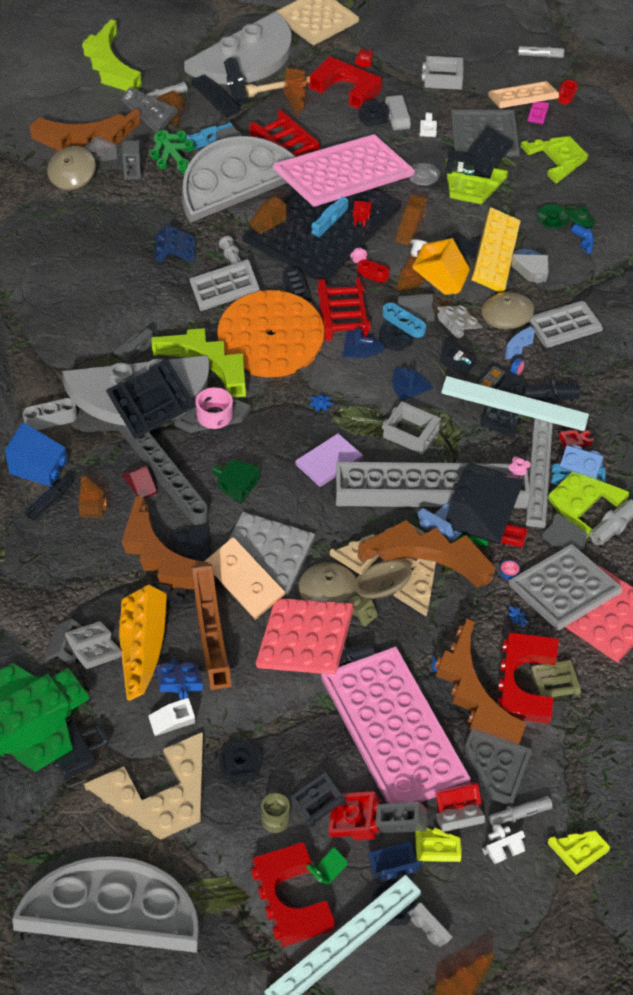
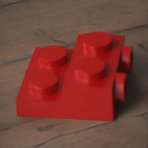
M374 791L341 794L347 803L343 806L339 805L331 811L328 829L330 837L352 836L354 840L375 839L376 833L380 832V829L376 826L377 805L383 804L382 800L378 798Z

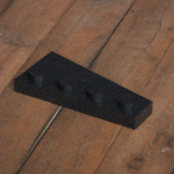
M507 372L498 390L522 396L524 378ZM489 406L481 419L480 425L514 438L518 414Z
M207 525L170 534L176 554L197 561H205L209 558ZM189 589L192 599H195L194 589Z

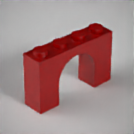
M330 56L309 77V88L322 94L336 82L347 81L355 84L356 86L349 92V105L357 109L361 107L363 102L373 100L382 90L381 77Z
M509 633L508 639H504L502 652H506V658H502L500 671H504V677L499 679L498 690L502 691V697H498L497 705L511 716L522 721L550 724L554 697L525 693L516 685L513 673L519 666L525 663L555 665L559 639Z
M304 842L254 857L253 867L250 868L253 880H257L259 887H257L260 900H265L266 907H264L268 920L272 919L274 925L272 927L275 940L280 941L282 947L334 931V919L327 901L295 909L282 904L275 894L276 889L283 881L310 872L306 866L308 864L311 865V860Z

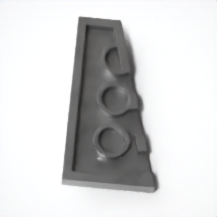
M131 87L120 99L131 110H140L141 120L155 133L163 130L179 111L176 107L156 100Z

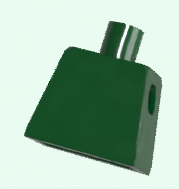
M233 459L225 467L216 464L212 474L218 477L219 490L242 504L260 480V467Z

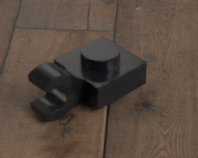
M151 583V586L167 594L166 604L170 605L171 601L176 604H183V597L180 596L186 597L185 588L172 590L169 585Z

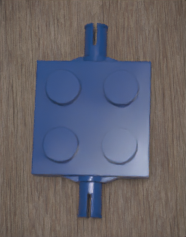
M172 659L170 663L156 665V676L160 692L178 693L179 698L183 700V698L186 699L188 697L187 692L202 691L203 682L197 664L191 662L179 664L178 659H175V661Z

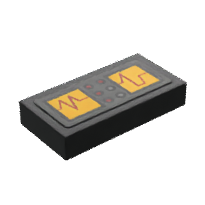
M493 364L476 384L497 389L508 371Z

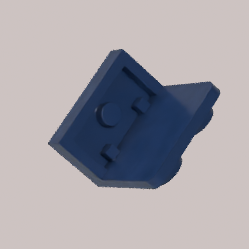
M167 224L161 232H157L155 236L156 246L154 248L155 261L161 263L168 253H172L189 262L195 260V237Z
M411 842L367 853L374 880L380 878L381 882L398 877V873H402V876L419 872V867L424 865L423 860L416 862Z

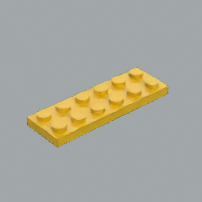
M490 207L487 212L471 280L500 293L504 292L520 220Z

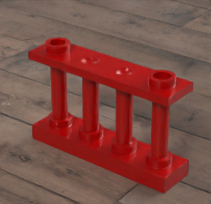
M278 110V120L264 127L259 126L256 122L250 124V137L273 142L286 150L298 143L304 145V147L291 153L295 157L308 151H318L320 148L318 140L314 139L282 110ZM279 126L285 129L274 135L267 133ZM289 134L294 137L283 144L277 141Z
M356 278L355 287L341 288L326 287L325 280H318V299L324 325L325 341H332V333H335V331H348L359 328L363 332V337H367V332L371 330L370 320L366 318L362 296L364 295V285L360 284L359 278ZM356 294V299L331 300L328 297L330 295ZM357 305L359 309L358 311L341 312L330 310L331 307ZM359 317L361 323L345 324L331 322L333 319Z

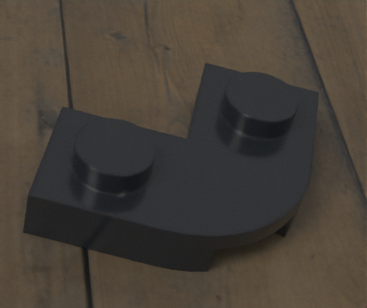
M459 232L444 237V240L453 238L461 254L471 255L470 258H475L478 254L482 236L467 241Z

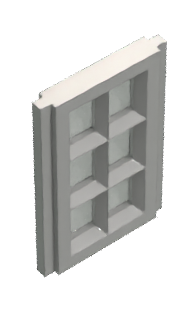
M248 259L189 279L200 311L260 291Z
M583 301L533 315L528 322L546 348L603 330L601 323Z

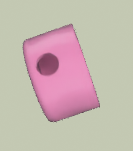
M215 387L207 388L197 395L195 401L196 417L202 426L218 429L230 423L233 417V400L226 390ZM207 397H211L209 401L204 402ZM210 408H219L223 410L218 413L207 412V410Z

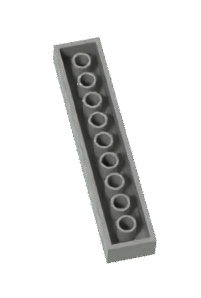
M336 462V506L442 507L444 504L450 503L463 468L468 463ZM473 463L516 476L508 469L511 464ZM528 471L523 476H516L524 479V483L514 508H527L530 495Z

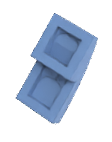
M532 327L519 332L509 341L506 347V360L522 354L523 347L533 343L535 331Z

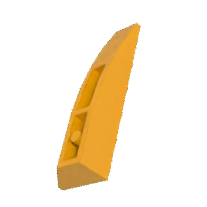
M147 585L128 595L121 602L119 637L126 697L129 701L145 693L156 668L162 647L167 594L151 585Z

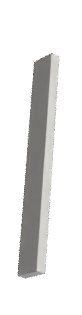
M534 418L529 477L530 495L527 506L526 526L545 528L553 423Z

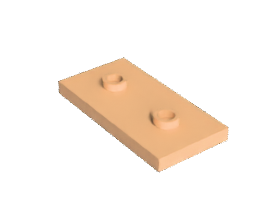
M547 81L491 90L489 91V97L499 108L556 99L559 98V93Z
M234 537L204 561L212 564L213 575L255 620L285 595V591Z

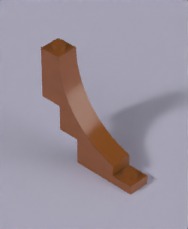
M134 109L126 117L117 114L105 120L86 124L57 123L39 117L30 125L31 138L58 151L69 147L71 144L89 150L97 142L113 149L141 124L140 110Z
M136 496L122 539L126 554H139L144 571H159L157 576L160 584L169 585L171 588L194 589L191 566L209 563L185 558L165 547L154 534L148 505H146L143 497Z
M407 520L358 545L357 557L361 562L372 559L377 554L383 561L400 558L433 561L462 574L476 588L483 584H489L494 576L495 567L467 535L450 544L437 528L420 536Z

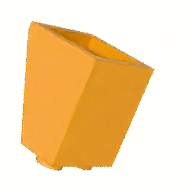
M453 238L423 244L412 266L415 271L444 295L459 293L470 271Z

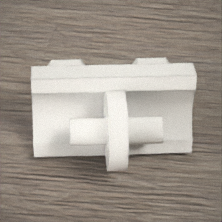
M499 824L493 825V833L489 834L488 837L490 841L497 839V842L483 848L484 855L489 854L493 863L496 864L507 859L503 847L507 845L512 856L524 852L525 847L522 839L525 835L523 831L506 837L505 835L511 832L509 827L502 829Z

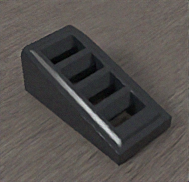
M299 268L284 271L283 283L288 292L294 295L303 293L297 296L306 301L311 300Z

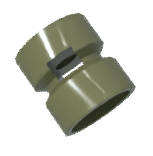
M279 793L267 795L261 804L262 826L271 833H280L286 830L290 821L289 800L286 796Z

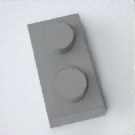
M467 805L464 808L447 809L436 813L437 822L443 832L485 823L484 814L478 805Z
M421 903L414 906L408 912L412 922L427 933V938L434 945L441 947L452 938L447 930Z

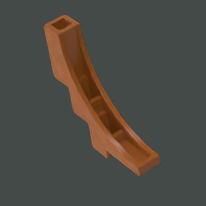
M212 564L191 566L197 623L200 629L201 646L210 690L231 687L230 669L221 631Z
M467 619L465 625L460 624L456 635L460 637L458 643L453 642L450 652L445 650L443 657H438L434 667L438 669L436 677L454 683L451 695L455 697L452 703L472 711L468 720L469 723H472L469 731L475 729L519 745L527 723L511 716L499 707L479 682L472 664L470 652L474 621Z

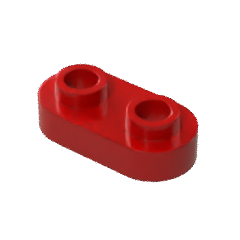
M572 80L564 81L558 91L559 98H557V101L561 104L571 103L577 92L578 84Z
M361 260L357 264V273L363 277L377 282H385L389 279L390 270L384 265L370 260Z

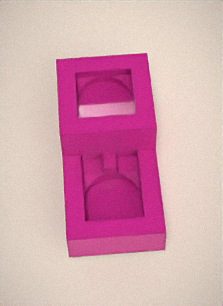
M533 102L528 121L544 124L549 103Z

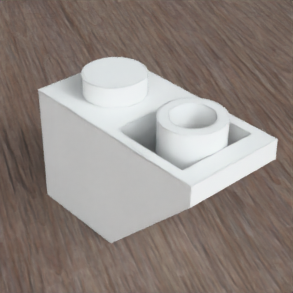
M189 698L168 704L148 716L154 736L195 723V716Z

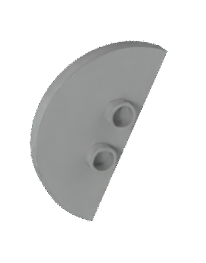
M275 11L253 24L244 26L242 30L230 37L222 38L219 43L184 61L185 72L195 78L205 74L214 83L228 84L224 61L232 57L237 59L245 83L266 78L278 71L289 58L291 53L290 28L285 19Z
M245 136L224 138L204 147L189 163L183 179L182 204L189 222H194L288 183L273 169L274 163L291 159L295 156L273 142Z
M208 356L169 360L195 403L197 395L205 390L208 384ZM153 359L143 363H117L106 367L62 371L63 385L72 401L88 414L109 423L126 426L106 390L120 382L125 383L163 360Z
M96 857L76 861L58 868L43 877L26 893L13 916L14 931L196 953L198 948V920L194 905L187 892L173 877L161 869L130 858Z

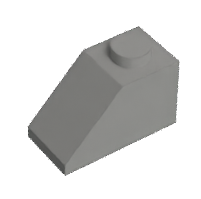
M513 254L511 266L524 278L535 283L546 282L548 276V255Z

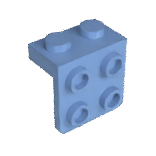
M572 445V447L566 446L560 469L597 479L600 467L603 468L604 456H601L596 451H584L576 445Z
M450 503L444 504L435 514L422 508L418 512L420 525L429 532L437 528L450 544L462 534L452 530L451 524L445 521Z

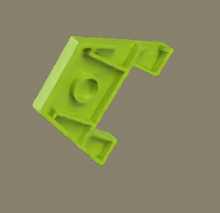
M570 136L550 138V141L544 142L541 139L535 140L534 143L521 142V148L528 155L543 150L558 167L548 170L547 175L555 184L584 163L588 157V154Z
M494 168L490 179L468 176L452 171V174H447L449 197L483 204L507 178L508 171Z
M571 472L549 494L548 499L558 514L586 532L588 538L593 529L579 518L601 496L616 507H619L629 497V492L602 481Z

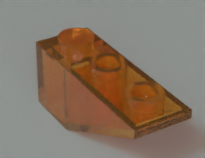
M286 67L283 91L295 115L298 116L299 111L303 110L304 100H301V98L304 99L306 89H303V87H306L307 78L304 77L305 71Z
M411 194L405 207L395 242L411 246L410 241L414 239L426 215L427 198Z
M492 952L487 956L485 954L481 955L474 961V964L469 967H461L450 979L444 978L436 984L434 995H476L493 964L494 953Z

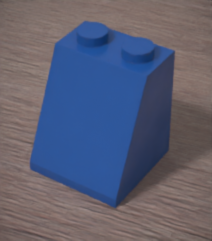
M21 423L5 449L9 474L50 487L54 480L58 479L60 470L66 466L68 461L64 446L25 423Z

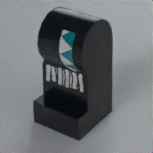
M449 152L445 173L452 174L453 171L472 176L476 173L478 160L466 154Z
M450 341L441 350L440 363L462 374H467L476 365V359L473 355L457 349L456 344Z

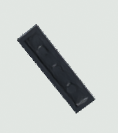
M203 74L192 79V85L225 118L239 112V107L207 75Z

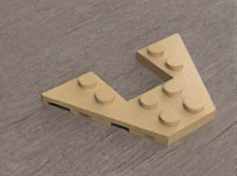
M412 525L420 536L425 534V532ZM372 534L361 538L358 542H350L348 546L337 550L331 549L330 556L362 575L379 555L377 554L374 558L361 562L357 557L358 545L375 537V535ZM400 558L399 560L408 562L414 570L408 583L393 596L424 616H427L436 562L416 558Z
M199 733L163 749V753L180 783L141 800L125 767H122L85 783V789L102 798V801L106 804L114 806V809L124 816H129L138 822V825L142 828L150 830L160 840L200 822L203 734Z

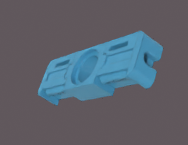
M228 122V124L219 127L213 126L203 129L197 134L190 136L187 134L186 140H191L195 146L194 149H198L215 142L217 131L233 125L231 122ZM213 133V136L207 139V136Z
M341 196L333 205L331 204L322 213V216L315 223H312V234L320 237L348 209V199Z

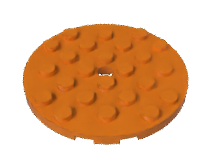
M279 290L258 291L241 297L225 310L218 325V341H224L225 355L243 354L244 370L249 371L251 375L272 378L296 373V370L303 366L306 368L315 360V356L321 351L323 346L324 325L318 311L305 299ZM270 330H272V332H275L274 335H268L267 333L270 332Z

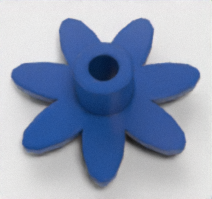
M319 393L318 398L311 396L313 402L309 406L315 407V411H319L320 408L327 411V406H332L333 403L329 402L330 396L323 397Z
M509 606L511 612L508 614L511 616L512 622L515 624L520 623L525 628V624H529V621L525 618L526 613H520L521 611L518 606L515 608Z

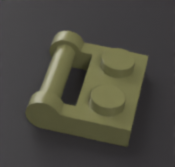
M571 660L556 662L555 665L542 664L531 666L530 671L537 695L558 697L581 694L580 685ZM569 682L571 685L568 687L545 690L544 687Z

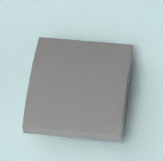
M101 622L66 632L65 636L73 652L86 669L121 657L122 651L111 640V632Z

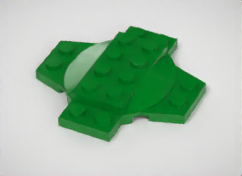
M14 663L0 670V756L12 754L16 760L37 772L73 750L66 719L70 717L71 710L89 700V697L68 668L53 677H50L48 674L43 677L33 676Z

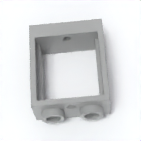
M426 56V62H423L422 71H424L422 72V81H425V88L462 90L463 58ZM429 71L456 72V75L429 74Z
M401 401L398 407L393 408L390 418L386 419L382 425V429H384L383 438L423 455L440 430L441 418ZM402 418L425 428L419 438L396 428Z

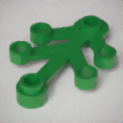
M160 130L154 135L156 145L149 154L153 160L159 159L157 161L159 169H165L168 166L167 161L171 154L177 162L179 172L185 174L189 161L183 159L176 150L192 151L195 146L191 140L185 141L187 135L184 131H179L177 134H169L166 130ZM169 140H179L184 143H170ZM162 145H164L165 149L162 158H160V150Z

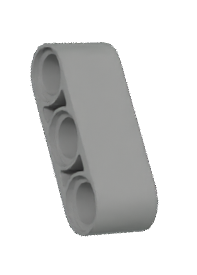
M386 96V104L390 109L389 119L393 131L410 129V118L403 96Z
M65 398L27 407L23 411L24 423L35 430H41L74 422L77 419L76 404L71 398Z

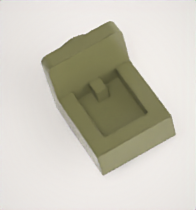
M355 595L347 602L353 604L354 610L352 615L359 618L362 626H367L378 616L371 599Z

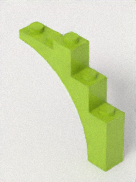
M110 20L96 36L90 34L84 40L82 45L84 56L91 57L93 69L100 71L102 84L127 91L129 87L138 90L142 85L141 72L131 69L120 62L110 49L112 40L117 35L116 21Z
M205 328L187 330L186 335L151 337L153 356L169 355L183 358L208 356L209 369L215 372L222 380L226 391L232 398L246 397L243 354L225 355L224 341L206 342Z

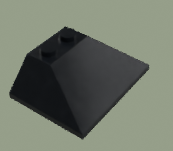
M168 358L153 365L148 371L125 383L120 382L106 390L134 439L196 407Z
M469 462L463 468L451 498L445 521L451 524L454 531L500 545L524 479Z

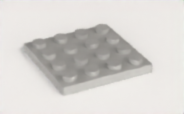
M242 512L229 540L234 537L285 591L284 597L288 598L315 540V534Z
M572 544L509 580V586L558 631L622 593V586Z

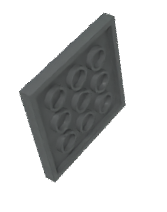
M451 110L455 153L465 154L488 126L514 142V146L506 156H519L514 110Z

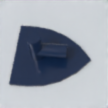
M356 328L354 331H347L342 357H370L386 348L380 341L370 335L363 337L361 329Z
M396 366L392 384L396 395L401 401L433 389L429 382L415 370Z

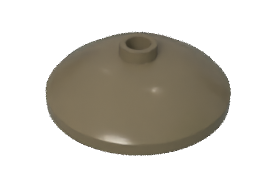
M69 146L59 150L51 158L47 169L48 177L52 184L60 189L75 190L90 181L94 175L96 163L93 155L86 148Z
M501 292L488 298L482 305L481 312L484 321L489 325L500 329H512L520 327L531 320L534 315V305L528 297L520 293Z
M392 559L382 561L370 566L362 575H359L355 580L354 588L356 593L364 598H386L397 593L408 583L412 575V569L409 563L404 560Z
M332 562L319 563L311 566L303 573L299 581V593L302 600L347 603L351 597L358 595L354 588L357 578L351 570L341 564Z

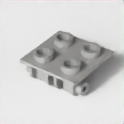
M464 306L437 308L440 311L437 315L439 321L455 337L461 338L464 335V329L483 328Z

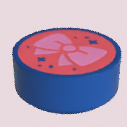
M515 359L510 372L520 376L524 369V360Z
M507 560L501 564L500 575L504 579L511 580L519 575L520 566L515 561Z

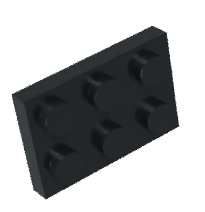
M487 126L465 154L477 158L476 173L488 179L493 169H496L514 146V142Z

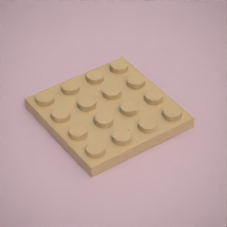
M297 0L276 11L285 19L290 29L313 46L359 22L357 15L336 0Z

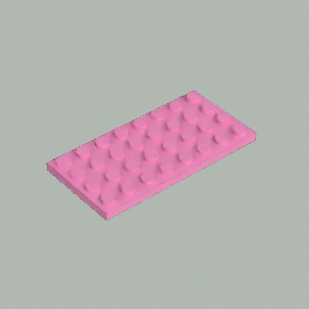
M375 134L274 163L273 167L313 207L340 199L341 196H350L413 176L415 172L409 164Z
M397 647L341 666L337 669L336 675L321 674V679L387 804L421 803L436 797V790L470 783L471 779Z

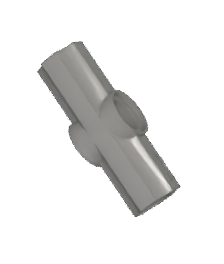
M626 500L616 510H610L605 514L601 523L589 534L593 543L603 545L614 534L619 535L625 529L627 523L633 518V500Z

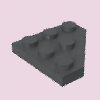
M207 397L204 402L209 401L211 397ZM232 398L233 417L228 425L241 423L251 411V405ZM196 407L175 420L176 427L190 433L210 429L198 422ZM210 408L207 410V412L210 413H218L223 411L219 408Z
M471 729L464 750L491 799L512 806L533 749Z

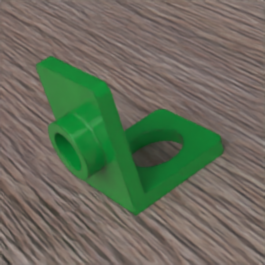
M333 848L317 866L308 864L306 868L320 883L330 885L349 862L336 848Z

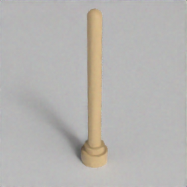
M310 76L261 86L245 85L246 95L249 98L254 97L258 92L309 83Z

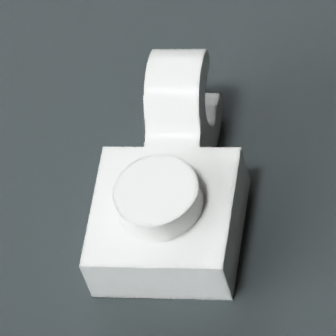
M426 113V119L421 120L420 136L436 137L437 121H432V113Z

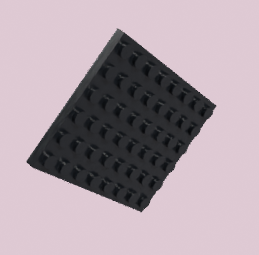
M293 188L242 236V241L294 268H299L300 271L318 280H325L326 283L351 258L350 255L354 249L361 248L401 208V203L373 189L346 196L345 198L348 199L347 211L320 237L312 234V223H315L322 216V213L337 200L313 207ZM355 201L372 203L370 218L367 219L366 226H363L361 221L357 222L356 226L354 225L353 209Z

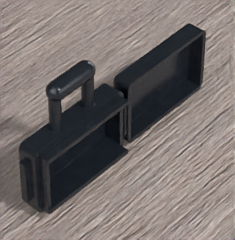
M67 717L66 723L73 750L56 759L53 765L55 769H59L63 778L67 780L69 777L94 767L95 759L91 751L110 743V739L102 725L98 724L80 733L75 723L72 722L71 717ZM96 732L101 741L88 747L83 738Z

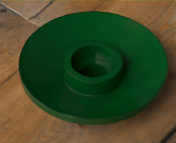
M545 205L537 211L538 222L547 228H562L570 221L565 214V208L558 205Z
M567 206L565 209L567 217L578 225L593 227L596 223L595 218L584 206Z

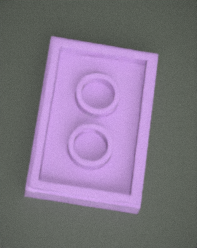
M336 434L297 459L296 466L321 487L336 477V462H359L363 459V455L340 434Z

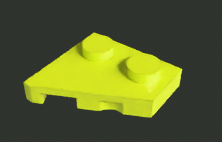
M427 828V831H415L416 861L461 862V842L459 837L446 834L437 828H434V830Z
M596 831L585 832L582 835L571 834L568 835V838L561 839L551 837L548 840L551 848L575 874L588 867L609 852L610 846Z

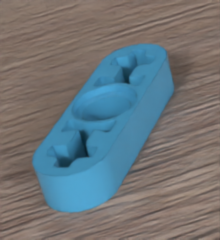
M387 303L383 306L382 315L386 320L413 337L420 338L425 335L426 324L422 320L394 303ZM406 318V319H408L409 321H407V322H402V321H400V319Z

